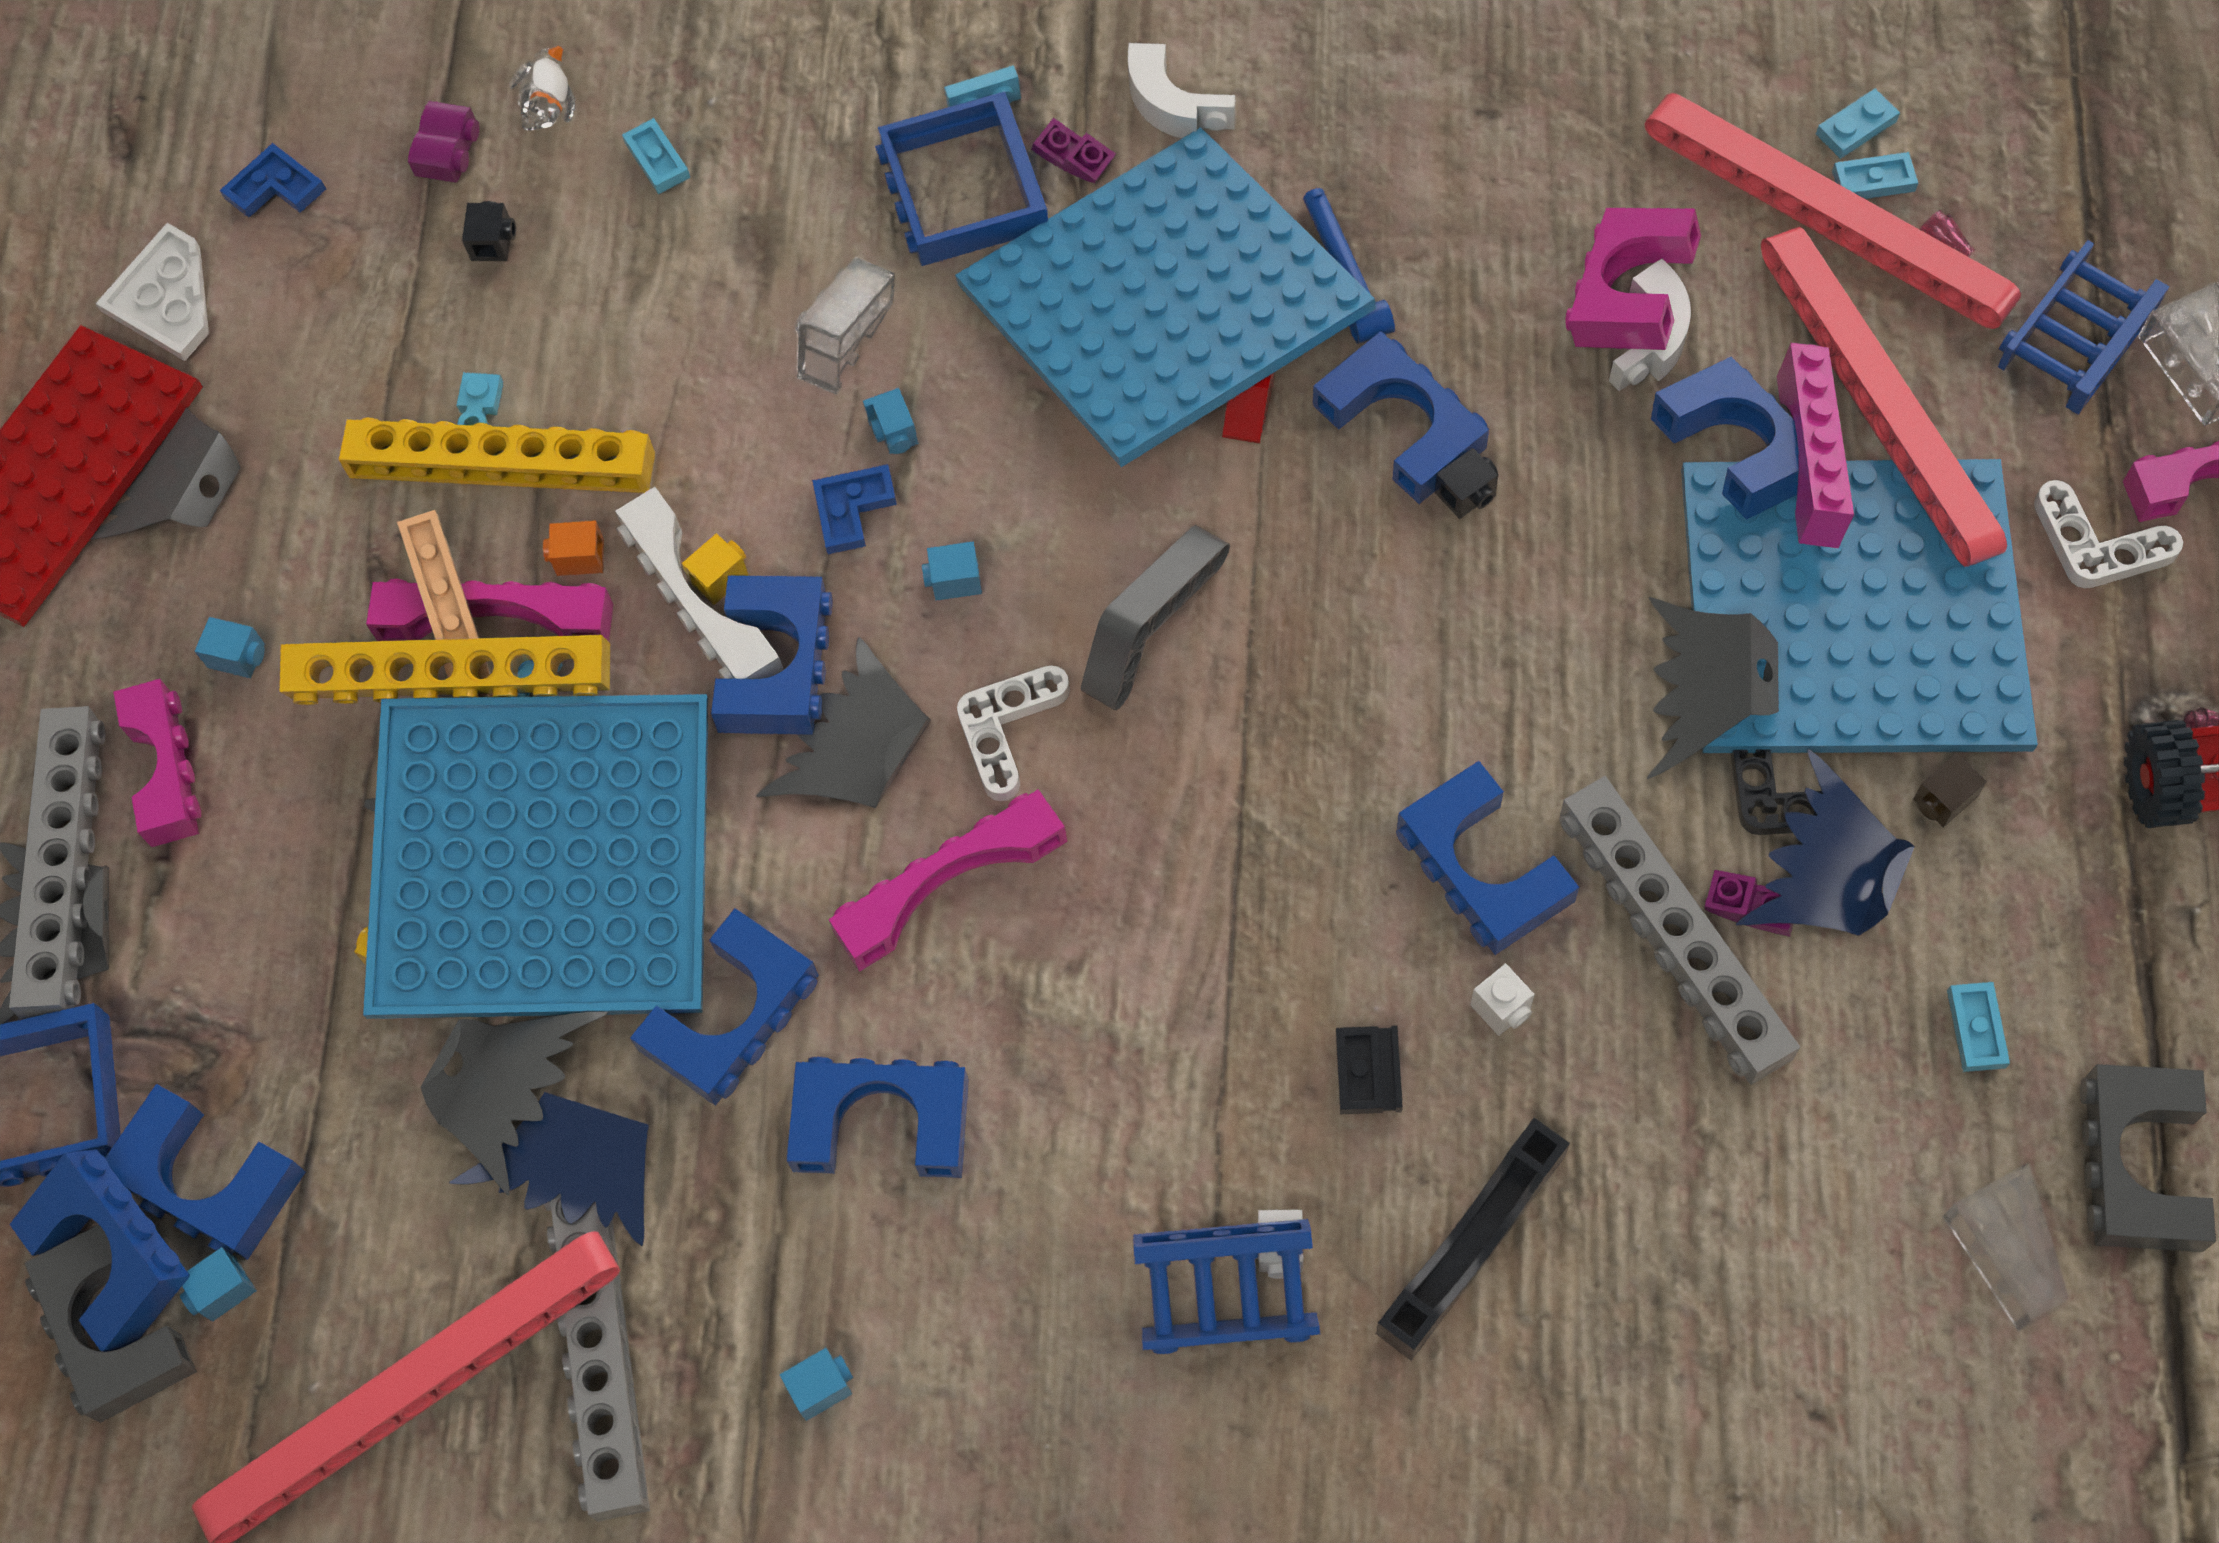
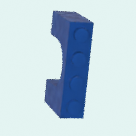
M1382 331L1313 386V406L1338 430L1370 404L1387 398L1408 400L1419 406L1426 413L1431 422L1430 429L1421 439L1397 457L1393 465L1392 480L1418 504H1421L1435 492L1436 475L1438 472L1472 448L1479 454L1487 449L1489 428L1485 420L1479 414L1471 413L1466 409L1454 391L1449 388L1444 389L1434 380L1432 373L1425 365L1417 364L1407 355L1406 350L1397 340H1390Z
M1732 356L1655 392L1651 420L1674 444L1708 427L1722 424L1737 425L1749 429L1765 442L1767 448L1728 467L1722 495L1746 520L1797 495L1799 452L1794 419L1777 403L1775 397L1771 393L1766 392L1753 379L1751 373L1747 369L1742 368Z
M728 575L724 604L726 617L741 624L757 627L759 630H774L785 633L797 641L799 648L791 664L774 676L763 679L715 678L711 715L718 733L813 735L815 719L820 720L822 716L821 695H817L818 684L824 685L826 677L825 661L821 660L822 650H828L829 628L824 626L825 616H831L833 608L832 593L826 592L822 577Z
M1477 761L1398 813L1396 835L1408 851L1413 849L1422 860L1420 865L1428 879L1433 883L1438 881L1446 891L1445 898L1451 909L1458 915L1463 913L1470 922V931L1478 944L1482 947L1488 946L1493 954L1496 955L1575 903L1579 886L1554 855L1517 880L1505 884H1488L1478 881L1461 868L1454 854V843L1465 830L1499 809L1504 793L1481 762Z
M734 908L709 941L717 955L749 976L756 983L757 999L754 1009L747 1020L728 1033L704 1035L691 1030L656 1005L630 1037L639 1052L715 1106L722 1098H728L735 1091L739 1084L741 1073L748 1064L752 1066L761 1058L765 1051L767 1040L774 1031L778 1033L787 1025L792 1015L791 1010L800 999L805 1000L810 996L817 985L816 978L819 976L813 961L736 908Z
M811 1057L808 1059V1062H796L787 1150V1163L792 1172L835 1174L838 1134L843 1116L861 1098L877 1093H889L908 1101L918 1113L915 1166L919 1176L962 1178L969 1084L965 1067H959L958 1063L952 1061L934 1062V1066H917L916 1062L905 1059L894 1060L892 1065L875 1064L873 1060L865 1058H854L850 1060V1063H833V1060L825 1057Z
M156 1084L105 1157L109 1167L131 1194L143 1199L139 1205L140 1208L159 1219H162L165 1213L177 1219L173 1226L186 1235L196 1239L199 1233H202L212 1239L208 1244V1247L217 1251L223 1247L231 1256L235 1252L248 1260L306 1171L293 1160L258 1141L236 1176L222 1191L201 1200L180 1198L174 1189L172 1181L174 1161L204 1114L190 1102Z
M97 1149L64 1153L9 1225L32 1256L40 1255L75 1237L90 1218L101 1226L111 1247V1272L105 1287L80 1317L79 1322L101 1352L118 1350L141 1338L187 1281L190 1274L181 1264L178 1255L169 1248L156 1230L154 1223L146 1217L132 1198L131 1192L123 1186L109 1167L108 1161Z

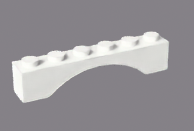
M656 487L651 488L615 511L621 523L616 528L621 539L628 548L635 545L640 552L636 556L638 562L648 576L655 573L661 581L656 585L666 602L670 604L675 601L681 610L677 612V615L689 633L693 630L697 631L702 638L697 643L709 661L716 658L722 666L718 670L722 679H763L774 676L784 670L779 656L757 627L741 624L720 615L703 603L688 586L681 570L680 545L682 530L675 513Z

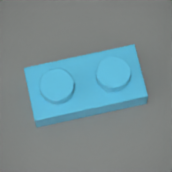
M1014 65L944 87L947 107L1004 91L1009 104L1012 101L1021 99L1019 78Z
M1874 88L1818 125L1816 135L1841 159L1897 122L1900 112Z
M654 118L622 134L625 145L658 195L691 178L688 168Z
M1909 152L1836 162L1832 170L1837 184L1864 199L1915 192L1918 185Z
M1994 982L1951 985L1947 990L1963 1072L2007 1068L2010 1060Z

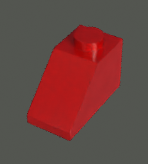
M1275 372L1227 401L1222 433L1223 438L1260 444Z

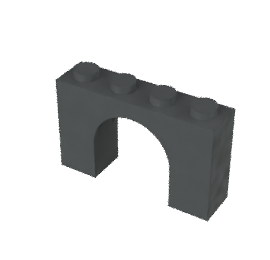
M2096 1064L2087 1076L2082 1078L2080 1084V1099L2082 1104H2087L2088 1120H2085L2083 1123L2082 1139L2083 1144L2089 1146L2090 1162H2087L2085 1167V1185L2087 1188L2092 1189L2093 1204L2088 1207L2087 1226L2089 1231L2094 1232L2095 1246L2204 1252L2216 1242L2213 1198L2171 1196L2151 1192L2139 1185L2129 1175L2120 1156V1139L2124 1128L2140 1122L2194 1125L2207 1113L2204 1070Z
M100 1225L25 1262L30 1276L25 1280L27 1289L36 1302L40 1301L45 1314L40 1317L41 1325L47 1336L56 1342L59 1353L55 1354L56 1363L62 1374L71 1380L74 1391L70 1393V1398L76 1411L81 1416L85 1415L102 1423L197 1372L182 1334L167 1325L115 1351H94L88 1343L84 1327L79 1322V1319L86 1311L93 1296L107 1283L112 1266L110 1243Z

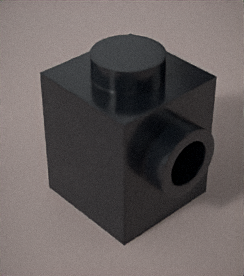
M493 201L467 203L462 242L470 260L508 261L510 240H515L516 223L514 218L509 217L504 203Z
M1472 448L1437 473L1434 493L1461 519L1476 507L1478 509L1486 507L1495 498L1498 482L1497 468L1489 458H1482Z

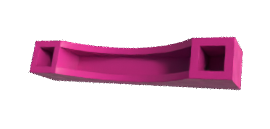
M1790 343L1777 374L1780 403L1786 405L1790 410L1797 432L1799 475L1795 518L1799 544L1839 548L1854 516L1829 347Z
M401 579L373 582L366 625L377 641L420 640L432 632L417 583H409ZM473 580L461 584L472 618L487 616L518 618L538 624L557 636L602 635L609 641L614 604L606 587L593 583H584L580 586H562L553 582H546L541 584V586L523 585L514 581L495 585Z
M1039 789L1029 795L1027 793L1021 794L1009 803L1008 808L995 816L988 815L980 819L974 825L973 830L962 837L954 836L946 840L939 847V851L926 859L918 858L912 861L904 869V873L891 881L889 879L880 881L870 889L867 896L857 902L850 901L840 906L835 911L834 916L828 919L832 930L860 972L895 950L901 931L912 913L929 894L946 881L968 870L989 864L1006 862L1034 863L1067 842L1065 826Z

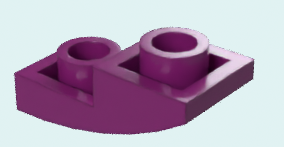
M1054 117L1035 140L1031 148L1034 153L1051 164L1091 183L1097 181L1116 155L1088 133L1080 137Z
M1714 870L1704 908L1715 915L1738 922L1751 911L1773 899L1781 897V895L1767 889L1765 886L1757 885L1755 877ZM1789 923L1746 925L1790 937L1793 924Z

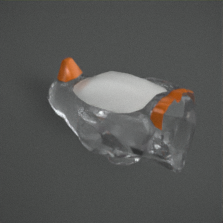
M560 46L552 49L545 48L537 52L533 61L527 62L515 70L510 80L509 87L511 89L518 85V104L521 108L522 127L524 130L531 131L552 126L560 114L563 120L569 123L574 115L575 96L561 69L563 48Z

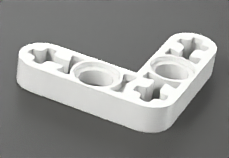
M2053 480L2043 484L2034 501L2035 510L2068 578L2073 584L2081 588H2093L2165 567L2174 562L2183 547L2182 536L2177 530L2168 526H2156L2099 543L2075 492L2070 485L2063 481ZM2049 495H2052L2054 500H2062L2060 507H2058L2055 501H2047ZM2059 513H2060L2062 517H2060L2059 519L2056 520V518L2058 517V515H2059ZM2067 526L2074 527L2080 532L2081 540L2076 542L2066 540L2061 535L2060 529ZM2157 540L2161 545L2168 544L2170 546L2167 552L2163 547L2151 548H2153ZM2118 549L2128 550L2134 555L2135 563L2130 565L2120 563L2115 558L2114 551ZM2104 557V563L2100 564L2102 558ZM2082 562L2087 567L2098 565L2092 574L2088 569L2081 570L2079 568Z
M1045 666L971 691L963 695L959 700L957 711L960 724L987 795L993 800L1007 801L1018 793L1020 787L1018 770L1001 725L1063 703L1069 696L1070 687L1068 675L1060 667ZM1052 679L1057 684L1058 690L1050 692L1046 688L1045 681ZM1030 685H1034V691L1037 695L1035 700L1031 698L1030 688L1028 687ZM1016 690L1024 694L1025 699L1023 703L1017 707H1009L1002 701L1004 695L1010 691ZM994 697L996 698L997 709L999 710L994 713L993 705L991 706L990 701ZM977 705L981 710L982 716L974 718V715L970 713V707ZM991 737L998 740L1000 746L993 754H982L977 749L978 743L984 738ZM1000 764L1003 777L1007 779V786L1000 788L999 784L995 783L996 778L992 766Z

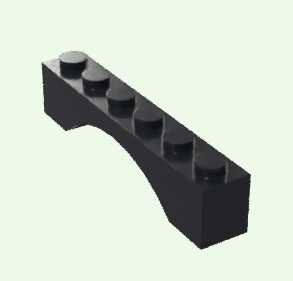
M1533 1118L1452 1232L1417 1275L1402 1290L1377 1324L1376 1335L1412 1361L1563 1161L1570 1143L1539 1120Z

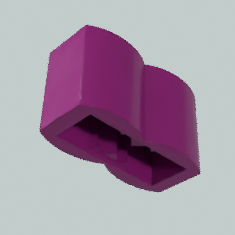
M428 101L420 119L419 131L412 141L408 155V164L414 176L456 183L461 173L466 172L469 165L468 150L472 142L477 141L480 131L479 122L476 120L471 107Z

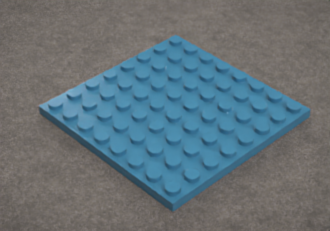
M1201 127L1197 129V132L1190 133L1052 216L1047 222L1037 225L955 275L959 287L1121 468L1376 309L1375 298Z
M1957 459L2002 527L2007 540V549L2003 554L1969 567H1964L1956 559L1893 460L1846 461L1854 516L1839 548L1799 544L1795 518L1797 495L1746 520L1722 495L1727 469L1738 462H1683L1681 478L1691 609L1704 613L1728 615L1751 613L1771 632L1778 642L1779 712L1771 715L1748 716L1702 748V753H1732L1733 750L1748 749V753H1755L1756 749H1770L1771 753H1808V749L1814 753L2034 752L2038 743L2001 459ZM1759 659L1757 662V671L1762 680L1767 663L1765 659Z
M707 694L381 699L363 1011L366 1019L557 1016L592 1011L608 1012L607 1015L650 1014L656 1005L668 1014L703 1013L709 702Z

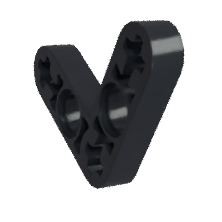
M1748 749L1733 750L1730 753L1739 820L1741 826L1746 831L1755 835L1793 833L1786 822L1785 813H1788L1789 808L1796 804L1806 806L1812 815L1817 816L1805 792H1776L1770 749H1756L1753 757L1746 758ZM1748 769H1756L1764 775L1765 782L1760 786H1751L1743 780L1742 773ZM1777 805H1782L1780 816L1782 822H1778L1779 814L1767 815L1763 823L1758 822L1756 816H1749V814H1752L1754 807H1760L1761 812L1764 814H1771L1776 812Z

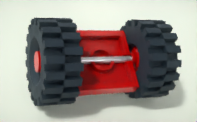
M2179 720L2132 726V731H2129L2127 735L2129 742H2125L2124 748L2127 753V757H2124V766L2127 767L2125 783H2129V799H2133L2132 809L2135 815L2139 814L2138 821L2141 824H2145L2146 828L2192 824L2199 819L2198 813L2219 811V726L2191 729L2186 727V722Z

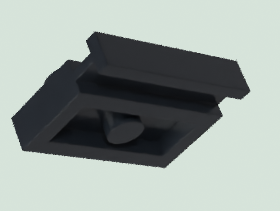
M1378 1026L1336 1028L1340 1115L1383 1113V1111L1402 1112L1398 1026H1391V1028H1378Z

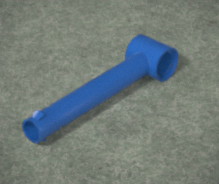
M1315 188L1308 191L1304 195L1303 201L1314 221L1326 251L1370 293L1336 216L1333 214L1324 190ZM1385 299L1375 302V310L1349 325L1352 337L1357 344L1369 341L1380 331L1385 335L1395 332L1393 315Z

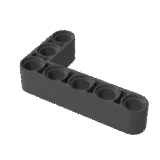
M1194 525L1115 598L1105 609L1098 622L1081 683V691L1113 710L1121 708L1133 688L1146 640L1217 573L1228 556L1230 544Z

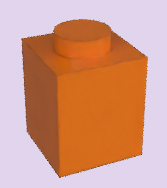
M597 522L549 523V538L543 540L544 559L546 562L551 563L557 576L603 573L604 537Z

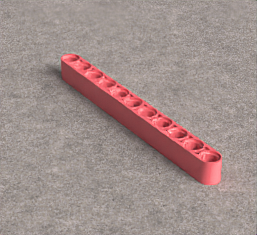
M1667 94L1645 122L1647 133L1657 142L1981 326L1990 329L1998 328L2021 298L2019 288L2007 278L1678 94Z
M1796 227L1763 239L1761 242V253L1766 266L1818 346L1829 347L1832 368L1959 563L1964 567H1969L2003 554L2007 549V540L2002 527L1806 231L1801 227Z
M589 1232L576 1238L201 1496L192 1505V1510L208 1542L232 1543L610 1283L617 1277L620 1268L599 1232Z

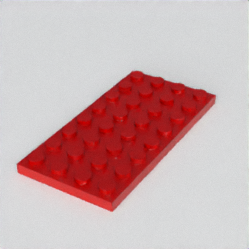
M82 325L78 327L0 429V616L22 627L27 625L178 422L185 408L190 406L203 386L197 378Z

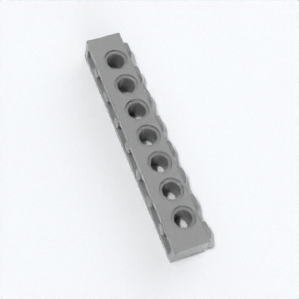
M89 706L46 708L40 711L9 1008L20 1020L74 1008V1005L79 1004L81 998L77 974L78 966H82L84 962L81 932L82 928H86L88 923L84 916L83 898L88 883L92 879L91 871L88 867L89 853H93L95 849V836L91 829L92 818L97 816L99 809L98 798L95 793L96 780H100L102 776V764L98 757L99 745L105 742L104 723L101 720L99 721ZM77 748L74 753L67 755L70 750ZM74 784L69 790L62 792L65 787ZM70 820L68 825L58 829L63 822ZM67 857L63 863L55 866L59 859ZM63 894L59 901L51 903L54 897ZM60 931L55 939L47 942L51 934ZM56 969L52 977L43 980L47 972Z
M1607 777L1600 778L1564 799L1560 812L1561 817L1559 818L1563 830L1570 838L1576 837L1584 849L1583 856L1589 867L1595 872L1600 871L1607 881L1606 888L1613 901L1618 905H1624L1631 915L1630 922L1639 937H1646L1655 949L1654 957L1659 966L1666 973L1670 971L1679 983L1678 990L1688 1006H1695L1704 1018L1702 1024L1709 1037L1715 1042H1721L1728 1052L1727 1060L1733 1071L1740 1077L1745 1076L1750 1085L1791 1062L1800 1049L1799 1044ZM1604 825L1612 831V834L1600 835L1592 827ZM1628 858L1634 862L1636 867L1631 869L1623 868L1618 865L1616 859ZM1642 891H1652L1659 897V901H1645L1639 893ZM1667 924L1677 925L1682 929L1683 935L1672 936L1665 931L1663 926ZM1699 958L1706 963L1708 969L1703 971L1695 970L1689 965L1688 959ZM1723 992L1731 998L1732 1004L1721 1005L1714 1000L1712 994ZM1742 1026L1751 1028L1756 1033L1757 1039L1746 1040L1738 1034L1737 1028Z
M561 1194L544 1204L546 1210L552 1212L553 1226L547 1228L548 1243L552 1253L559 1251L581 1235L596 1231L599 1232L618 1265L613 1219L608 1227H604L597 1213L596 1202L590 1206L580 1220L569 1224L564 1217L561 1206ZM619 1273L615 1279L597 1291V1296L592 1303L584 1306L578 1304L557 1319L561 1336H567L568 1352L563 1353L562 1362L566 1379H572L574 1394L568 1397V1412L571 1422H577L579 1439L573 1440V1454L577 1467L582 1466L584 1483L578 1485L579 1502L582 1511H588V1515L597 1522L650 1511ZM593 1330H602L603 1335L600 1343L593 1348H585L584 1340L587 1334ZM606 1372L608 1374V1381L605 1387L596 1392L590 1391L589 1384L592 1377L597 1373ZM603 1416H613L611 1430L604 1435H595L596 1422ZM610 1459H618L619 1469L616 1475L611 1479L601 1480L600 1469L602 1465Z

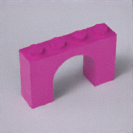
M1605 209L1601 223H1598L1595 227L1592 251L1586 253L1583 277L1578 279L1576 283L1573 307L1568 308L1566 313V329L1571 331L1575 347L1666 350L1675 322L1668 294L1624 293L1610 287L1625 271L1642 264L1656 263L1661 258L1666 263L1693 264L1701 239L1695 209Z

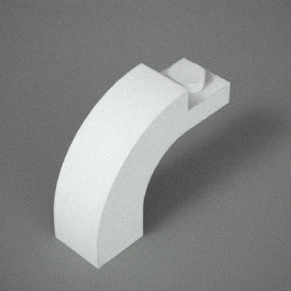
M1129 43L1128 72L1130 93L1136 108L1151 125L1164 133L1178 138H1184L1192 132H1197V129L1200 127L1214 131L1222 129L1235 130V95L1193 94L1183 91L1173 85L1166 75V44Z
M1662 258L1632 278L1629 293L1668 294L1675 320L1666 350L1630 349L1615 359L1612 364L1609 382L1618 391L1630 383L1632 385L1640 383L1649 372L1659 382L1673 369L1685 344L1691 317L1690 300L1683 282Z

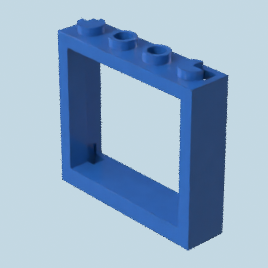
M1005 91L878 127L881 144L875 146L880 165H888L890 172L884 173L890 195L895 193L898 195L899 201L894 202L900 224L907 223L909 231L904 232L910 254L917 252L921 267L1012 241L1037 225L1048 221L1047 207ZM997 126L1026 208L925 237L897 154Z
M95 1003L0 1024V1057L89 1036L98 1132L97 1139L0 1161V1186L20 1185L24 1183V1178L37 1175L47 1177L64 1153L97 1149L103 1157H106L120 1137L110 1016Z

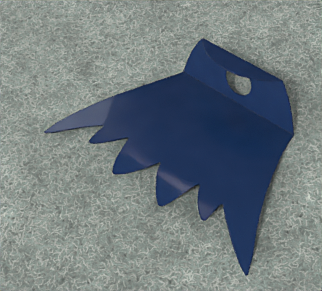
M1808 749L1811 765L1823 793L1805 788L1808 801L1817 816L1799 812L1785 813L1788 826L1802 845L1781 847L1771 851L1768 856L1790 873L1792 877L1776 879L1766 884L1765 887L1780 894L1781 897L1773 899L1751 911L1740 919L1736 925L1769 923L1805 924L1836 929L1860 936L1889 914L1915 846L1907 840L1896 839L1841 778L1818 755Z
M544 1092L538 1101L543 1112V1119L541 1121H523L515 1129L519 1142L517 1147L506 1143L502 1144L508 1174L509 1191L518 1188L527 1180L529 1181L524 1202V1208L527 1210L546 1204L561 1194L563 1214L569 1224L580 1219L590 1206L596 1202L597 1213L604 1227L609 1226L615 1212H617L630 1236L640 1246H643L645 1235V1155L649 1125ZM478 1163L449 1183L476 1184L494 1179L484 1166ZM499 1188V1193H505L501 1188Z

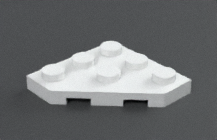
M166 223L95 304L104 314L186 361L209 334L200 246L193 237Z

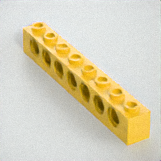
M366 417L361 420L347 419L338 460L349 478L645 493L650 489L655 451L649 435L635 430H627L623 433L605 432L596 428L578 431L567 430L557 426L548 429H536L524 425L495 427L486 423L455 425L447 421H439L436 424L418 423L409 419L392 422ZM465 449L463 452L457 453L459 450ZM504 450L502 453L494 455L496 452ZM541 452L538 456L531 457L533 454ZM579 454L573 459H568L572 455ZM617 456L611 461H605L609 457Z
M602 635L281 644L279 692L293 699V703L298 705L318 704V698H333V702L339 704L358 703V697H373V701L381 703V699H398V696L438 698V695H453V698L478 697V694H493V697H518V693L533 692V697L558 696V692L573 691L574 696H598V691L610 690V642ZM567 659H573L574 668L572 672L564 677L558 676L557 671L560 663ZM532 660L534 662L532 673L527 677L519 678V666L525 661ZM492 661L494 668L491 675L487 678L479 679L478 670L480 666L485 662ZM446 663H453L451 676L445 680H439L438 672L440 668ZM407 664H413L411 677L405 681H399V671ZM372 665L373 674L371 678L365 682H360V671L365 666ZM328 666H332L333 675L331 679L325 683H320L319 676L321 671Z

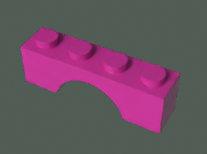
M2219 441L2211 446L2199 449L2185 447L2171 455L2161 457L2147 455L2133 462L2123 480V484L2138 521L2143 522L2178 514L2189 496V486L2192 483L2207 478H2219Z
M161 679L114 691L119 727L133 742L152 745L157 751V765L152 778L143 789L132 796L137 832L151 847L199 834L196 819L201 818V809L196 796L192 795L190 784L195 782V776L190 762L185 759L184 749L188 748L189 743L183 726L179 725L177 714L182 713V705L175 690L170 691Z

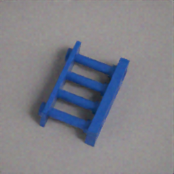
M2087 240L2079 252L2071 250L2059 269L2063 273L2020 330L2016 332L2011 329L1999 347V350L2004 353L1997 366L2004 371L2017 355L2068 385L2067 390L2072 392L2065 407L2078 415L2159 308L2170 287L2155 279L2147 291L2141 288L2136 291L2086 262L2094 246V243ZM2077 275L2128 304L2127 309L2132 312L2127 318L2121 315L2117 318L2071 292L2067 287ZM2058 302L2107 330V336L2111 337V340L2107 345L2101 342L2097 345L2048 317L2047 314L2054 304ZM2037 328L2087 357V363L2091 364L2087 372L2081 369L2076 372L2026 341Z
M1309 1219L1133 1234L1135 1264H1144L1145 1267L1149 1268L1155 1325V1327L1142 1328L1143 1350H1152L1156 1354H1169L1178 1351L1179 1347L1276 1338H1284L1287 1342H1303L1311 1338L1310 1335H1320L1317 1313H1304L1299 1255L1303 1253V1249H1313ZM1277 1252V1255L1282 1257L1287 1315L1260 1317L1255 1259L1259 1257V1253ZM1233 1256V1259L1238 1262L1243 1319L1216 1321L1211 1262L1215 1261V1257ZM1188 1260L1189 1263L1193 1264L1199 1323L1172 1325L1167 1266L1171 1264V1261Z

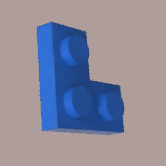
M272 143L220 189V192L226 201L249 218L275 194L301 213L326 190V187L322 180Z
M888 464L812 480L827 554L866 547L859 513L897 505Z

